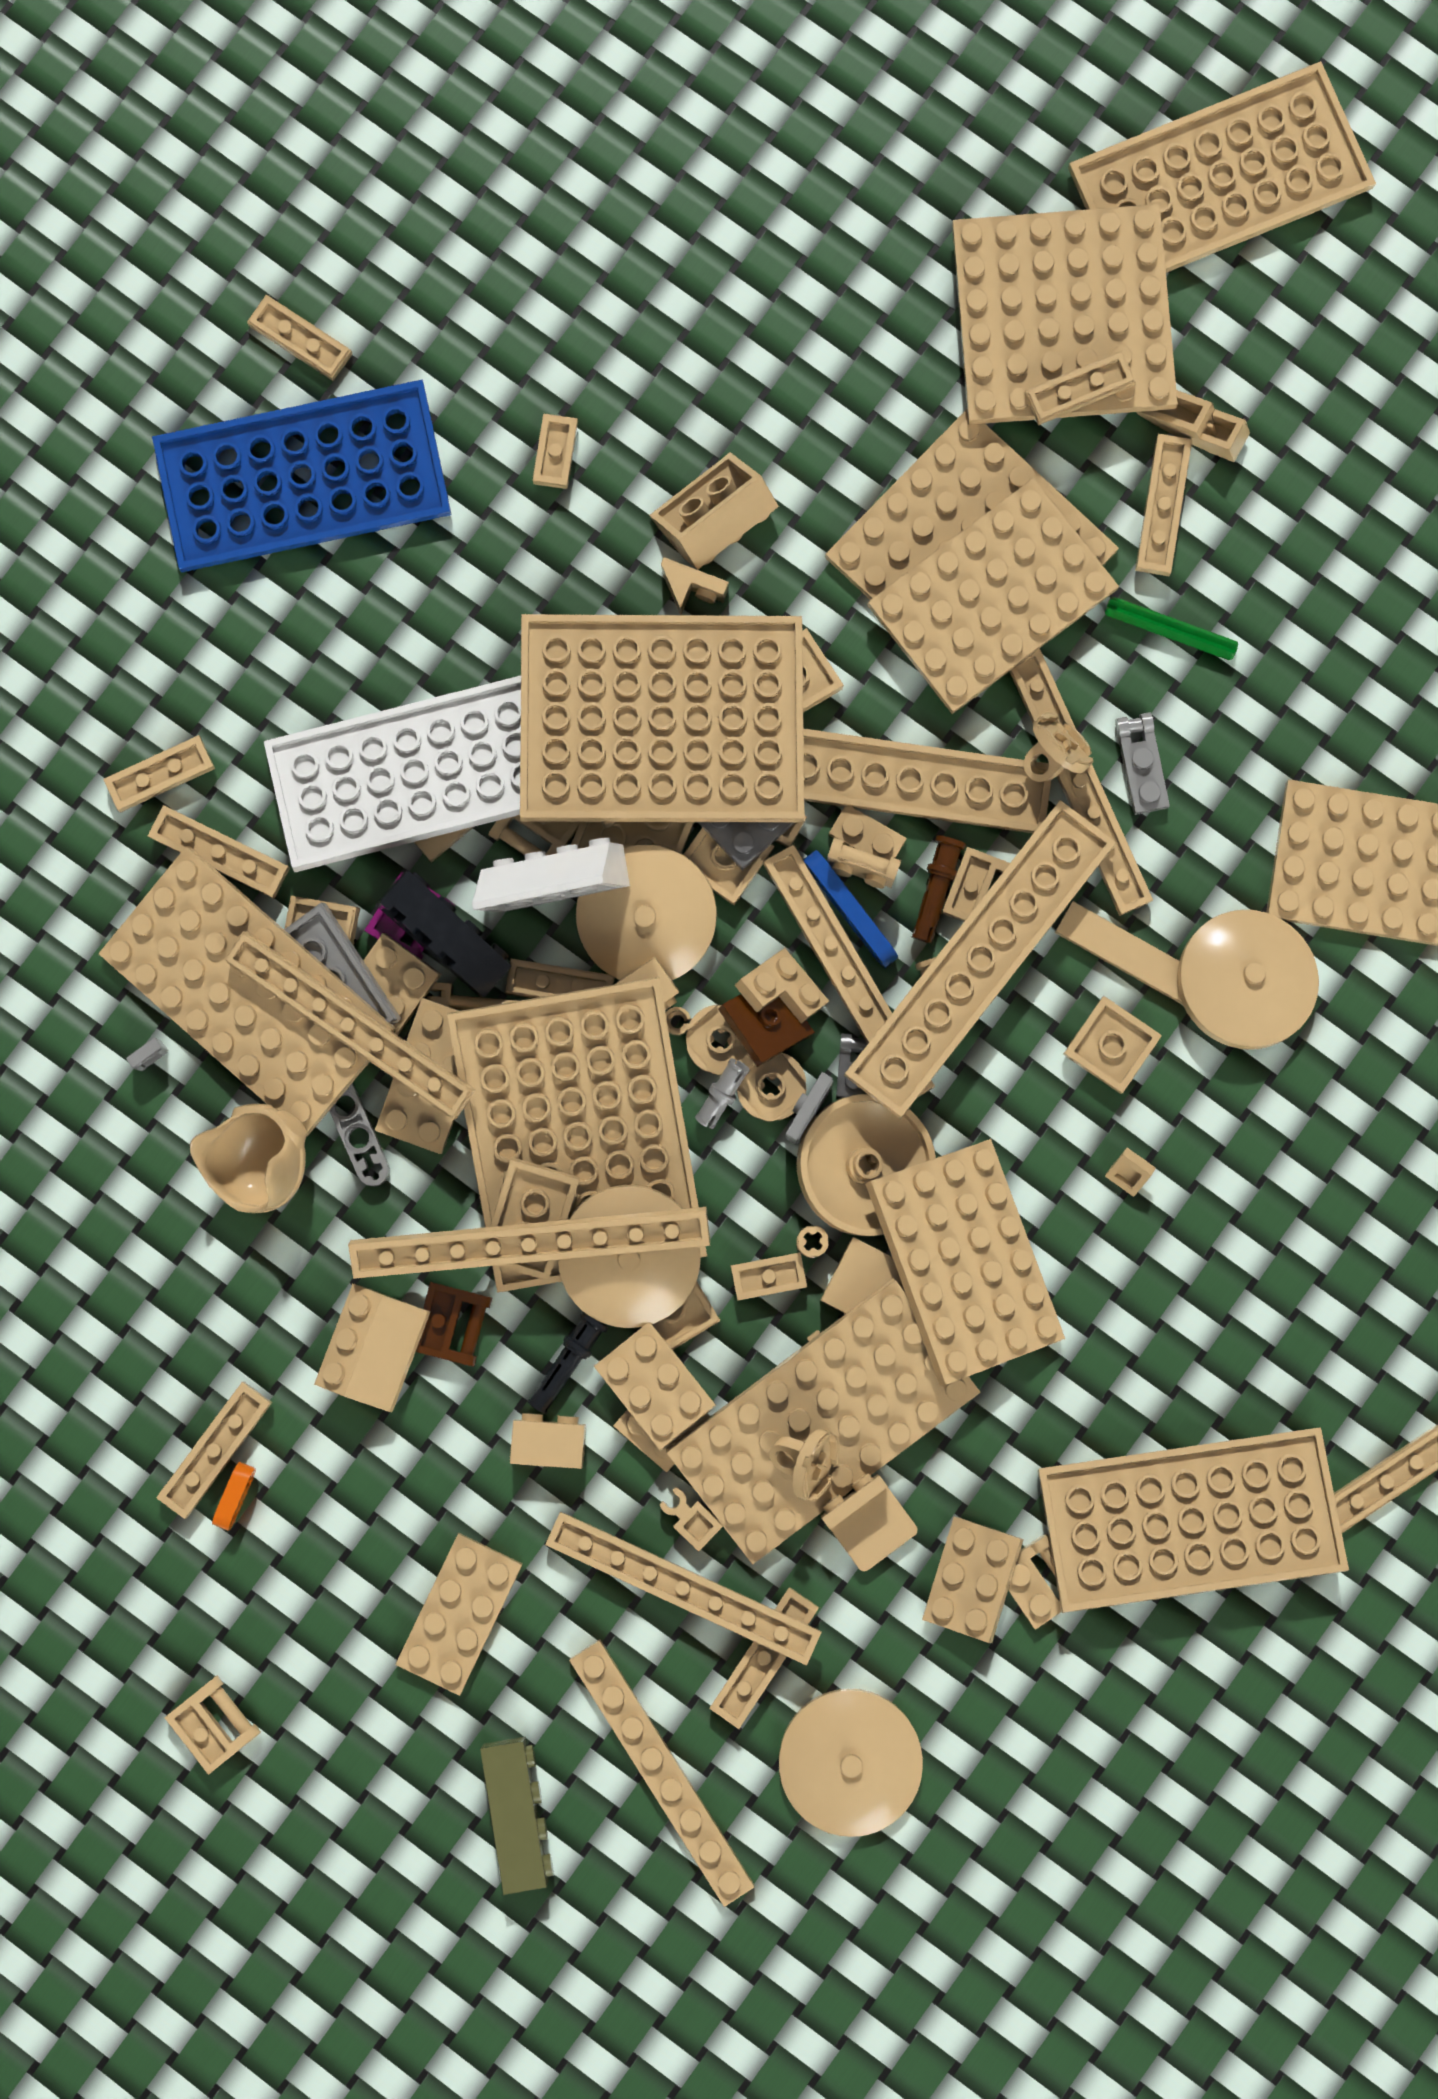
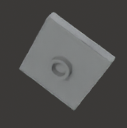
M822 1072L809 1095L807 1096L802 1093L792 1110L797 1115L786 1132L787 1140L795 1145L800 1143L805 1129L816 1116L833 1086L832 1077Z

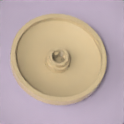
M652 844L624 848L630 886L578 897L576 923L581 942L591 959L603 971L619 980H622L654 957L660 962L671 980H674L691 970L701 960L712 942L717 922V906L712 887L701 869L692 860L676 850Z
M1257 910L1230 911L1206 922L1187 942L1178 966L1177 980L1180 998L1192 1021L1212 1039L1238 1049L1267 1048L1289 1038L1307 1021L1318 996V969L1313 953L1304 938L1282 919Z
M858 1094L829 1104L811 1120L799 1144L797 1175L801 1191L807 1203L825 1223L846 1234L877 1236L884 1233L865 1183L935 1159L936 1155L927 1129L910 1109L900 1119L869 1094Z
M620 1185L606 1188L587 1198L574 1210L568 1220L683 1208L669 1196L655 1189L639 1185ZM700 1247L570 1258L558 1260L561 1280L567 1293L583 1312L607 1325L621 1328L643 1327L648 1322L654 1324L665 1319L686 1301L698 1278L701 1252Z
M839 1689L812 1699L794 1715L781 1741L779 1772L788 1800L807 1822L830 1834L856 1837L869 1835L888 1827L899 1819L911 1805L921 1782L923 1757L914 1727L895 1704L870 1691Z

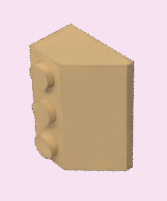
M730 452L649 516L678 553L698 570L703 565L712 562L716 555L730 544L739 541L743 534L757 523L766 520L770 513L779 506L762 476Z
M352 1283L314 1385L393 1413L430 1312L373 1289Z

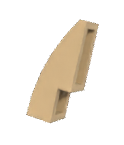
M1176 390L1178 402L1176 409L1136 412L1144 419L1172 435L1192 439V445L1232 462H1235L1250 434L1246 420L1216 410L1212 402Z

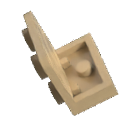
M867 1473L851 1485L854 1491L844 1498L839 1494L823 1506L826 1512L820 1515L861 1571L871 1569L914 1537L918 1530L915 1523L878 1473L873 1477Z

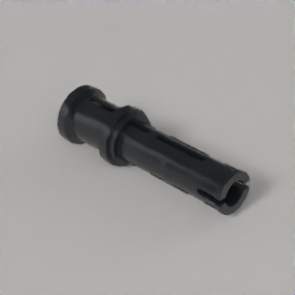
M583 1311L580 1314L582 1319L570 1336H565L563 1339L565 1347L531 1398L527 1401L528 1404L543 1414H547L548 1409L566 1385L581 1360H586L587 1357L590 1358L592 1355L591 1348L601 1333H606L609 1329L607 1325L595 1320Z

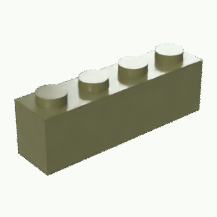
M526 1736L485 1743L480 1748L503 1895L546 1888L549 1881L548 1877L554 1876L551 1854H544L542 1840L548 1839L545 1817L539 1818L537 1804L542 1803V1795L539 1781L533 1782L531 1768L536 1767L533 1745L527 1746Z

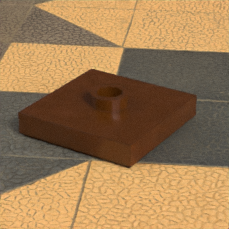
M742 994L722 1004L718 1009L757 1067L808 1039L815 1033L807 1020L800 1023L780 997L758 1012L753 1009Z

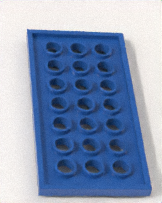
M423 379L152 436L177 563L181 573L452 515ZM393 414H402L406 417V423L400 429H391L387 426L388 418ZM368 421L372 424V430L367 436L360 437L353 433L354 426L358 422ZM326 428H334L338 431V438L333 443L325 444L320 441L321 432ZM293 435H300L305 440L303 447L297 451H291L286 448L288 438ZM266 442L271 446L270 453L266 457L257 458L252 455L253 447L257 443ZM406 446L413 450V456L409 461L398 462L394 459V453L399 447ZM226 449L234 450L237 453L236 460L230 465H222L218 460L220 453ZM370 453L377 455L379 463L374 469L367 470L360 466V461L364 455ZM197 456L202 458L203 465L199 471L192 473L185 470V463L190 457ZM331 462H343L345 464L343 474L337 477L328 475L326 470ZM299 468H307L311 471L310 480L304 484H298L293 481V474ZM266 475H273L278 481L276 487L271 491H263L259 488L261 478ZM414 479L420 483L419 491L411 496L403 494L401 492L402 484L406 480ZM239 482L243 485V493L239 497L229 498L225 495L226 487L230 483ZM376 486L384 488L386 496L381 502L373 503L367 499V494L371 488ZM200 489L207 490L210 494L207 503L201 506L194 505L191 501L193 493ZM339 494L350 495L352 497L350 507L345 510L336 509L333 505L336 496ZM306 501H314L318 504L317 513L311 517H304L300 514V507ZM273 508H280L284 511V518L278 524H270L266 521L267 512ZM239 515H246L250 518L249 527L245 531H235L232 528L233 520ZM206 522H211L216 525L214 536L208 539L199 537V527Z

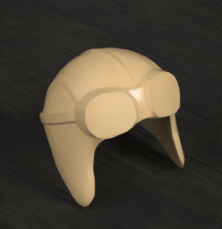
M247 1104L235 1107L231 1117L216 1128L195 1136L190 1142V1153L208 1186L230 1207L245 1213L270 1212L286 1204L297 1192L302 1182L306 1163L305 1140L307 1131L298 1118L285 1110L274 1109L270 1104Z

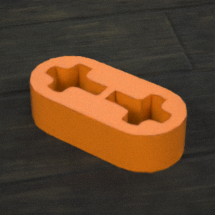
M240 1461L237 1463L216 1509L212 1525L227 1531L231 1530L251 1486L256 1468Z

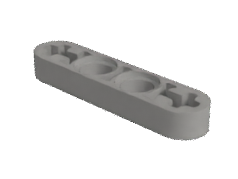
M352 1083L341 1097L349 1096L355 1101L353 1113L348 1116L339 1115L336 1111V1103L329 1111L361 1182L368 1186H380L387 1181L390 1175L389 1163L356 1087ZM363 1128L369 1134V1142L363 1148H355L350 1143V1134L355 1129ZM374 1147L377 1153L370 1154V1157L374 1164H381L383 1168L378 1172L379 1178L377 1180H374L372 1176H365L364 1171L369 1169L366 1159L362 1158L358 1161L356 1155L368 1153Z

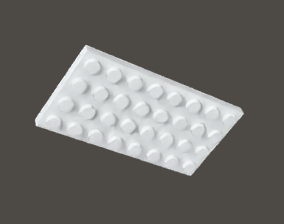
M521 676L264 741L293 871L299 872L520 815Z

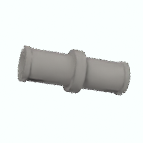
M731 1058L717 1083L711 1084L708 1089L710 1094L699 1113L695 1116V1119L701 1125L714 1129L727 1105L733 1104L736 1099L735 1092L746 1074L750 1071L744 1063L739 1060L736 1062L735 1059Z

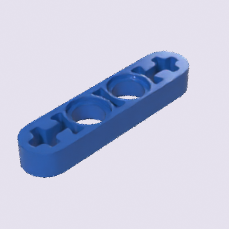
M817 850L804 858L803 861L816 883L876 961L883 968H886L899 957L894 948L825 858Z

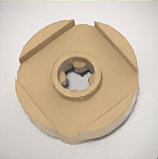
M712 1005L700 1010L691 1019L686 1034L687 1052L694 1064L701 1070L721 1076L731 1058L735 1059L736 1062L739 1060L745 1063L751 1057L718 1010L721 1005ZM718 1031L720 1034L729 1033L730 1037L727 1039L729 1046L724 1049L721 1046L714 1048L712 1046L714 1042L712 1034Z
M784 1053L759 1067L749 1058L744 1064L750 1071L737 1089L738 1099L742 1107L751 1116L766 1122L780 1121L794 1114L792 1110L798 1099L807 1090L805 1073L800 1064L793 1057ZM767 1077L770 1080L778 1078L781 1082L778 1086L780 1093L777 1095L773 1093L764 1094L762 1091L765 1087L763 1080Z

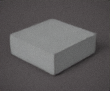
M154 1037L126 1059L132 1068L143 1071L168 1053V1049L161 1040Z

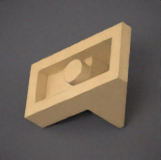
M663 557L661 562L662 574L680 615L683 613L691 591L696 592L695 596L702 601L715 603V600L724 603L729 590L728 581Z

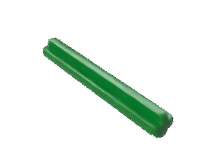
M1114 596L1108 600L1105 608L1106 616L1226 660H1232L1238 649V642Z

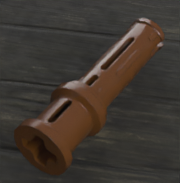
M936 835L935 842L938 844L932 863L927 866V873L930 876L918 919L911 936L913 939L933 944L935 931L950 881H954L957 875L955 869L960 852L966 847V843Z

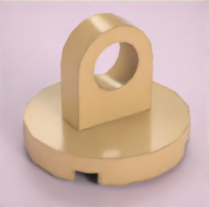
M1044 713L1033 723V732L1038 742L1025 756L1024 770L1028 777L1037 782L1052 780L1065 768L1074 773L1081 774L1093 763V758L1089 757L1092 754L1091 748L1084 737L1071 724L1065 722L1062 726L1056 722L1059 717L1055 714ZM1041 754L1046 756L1049 761V768L1044 774L1036 766L1037 758Z
M817 1429L809 1435L805 1442L786 1436L779 1438L771 1447L769 1456L777 1469L793 1476L792 1486L794 1494L800 1499L812 1502L818 1500L825 1493L832 1481V1475L828 1473L831 1465L836 1467V1464H838L839 1441L835 1434L824 1429ZM784 1452L788 1453L792 1459L786 1456Z

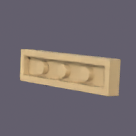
M1158 434L1156 437L1135 571L1170 576L1192 439Z
M164 805L148 834L150 839L179 853L186 846L191 847L218 872L275 899L290 869L289 866Z
M241 1382L156 1498L182 1518H188L273 1402L246 1382Z
M791 1587L788 1588L775 1610L807 1625L819 1609L817 1605ZM753 1641L709 1709L739 1729L787 1656Z

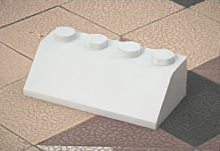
M598 838L590 840L589 847L578 849L576 844L557 847V854L546 856L545 851L525 854L524 861L514 862L513 858L493 861V867L481 869L472 901L473 910L506 912L630 886L623 844L612 843L610 838Z

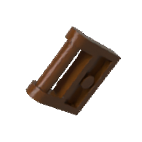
M430 1282L423 1307L424 1310L430 1312L416 1352L475 1367L477 1356L474 1355L486 1308H490L493 1298ZM464 1301L473 1305L459 1352L450 1348Z

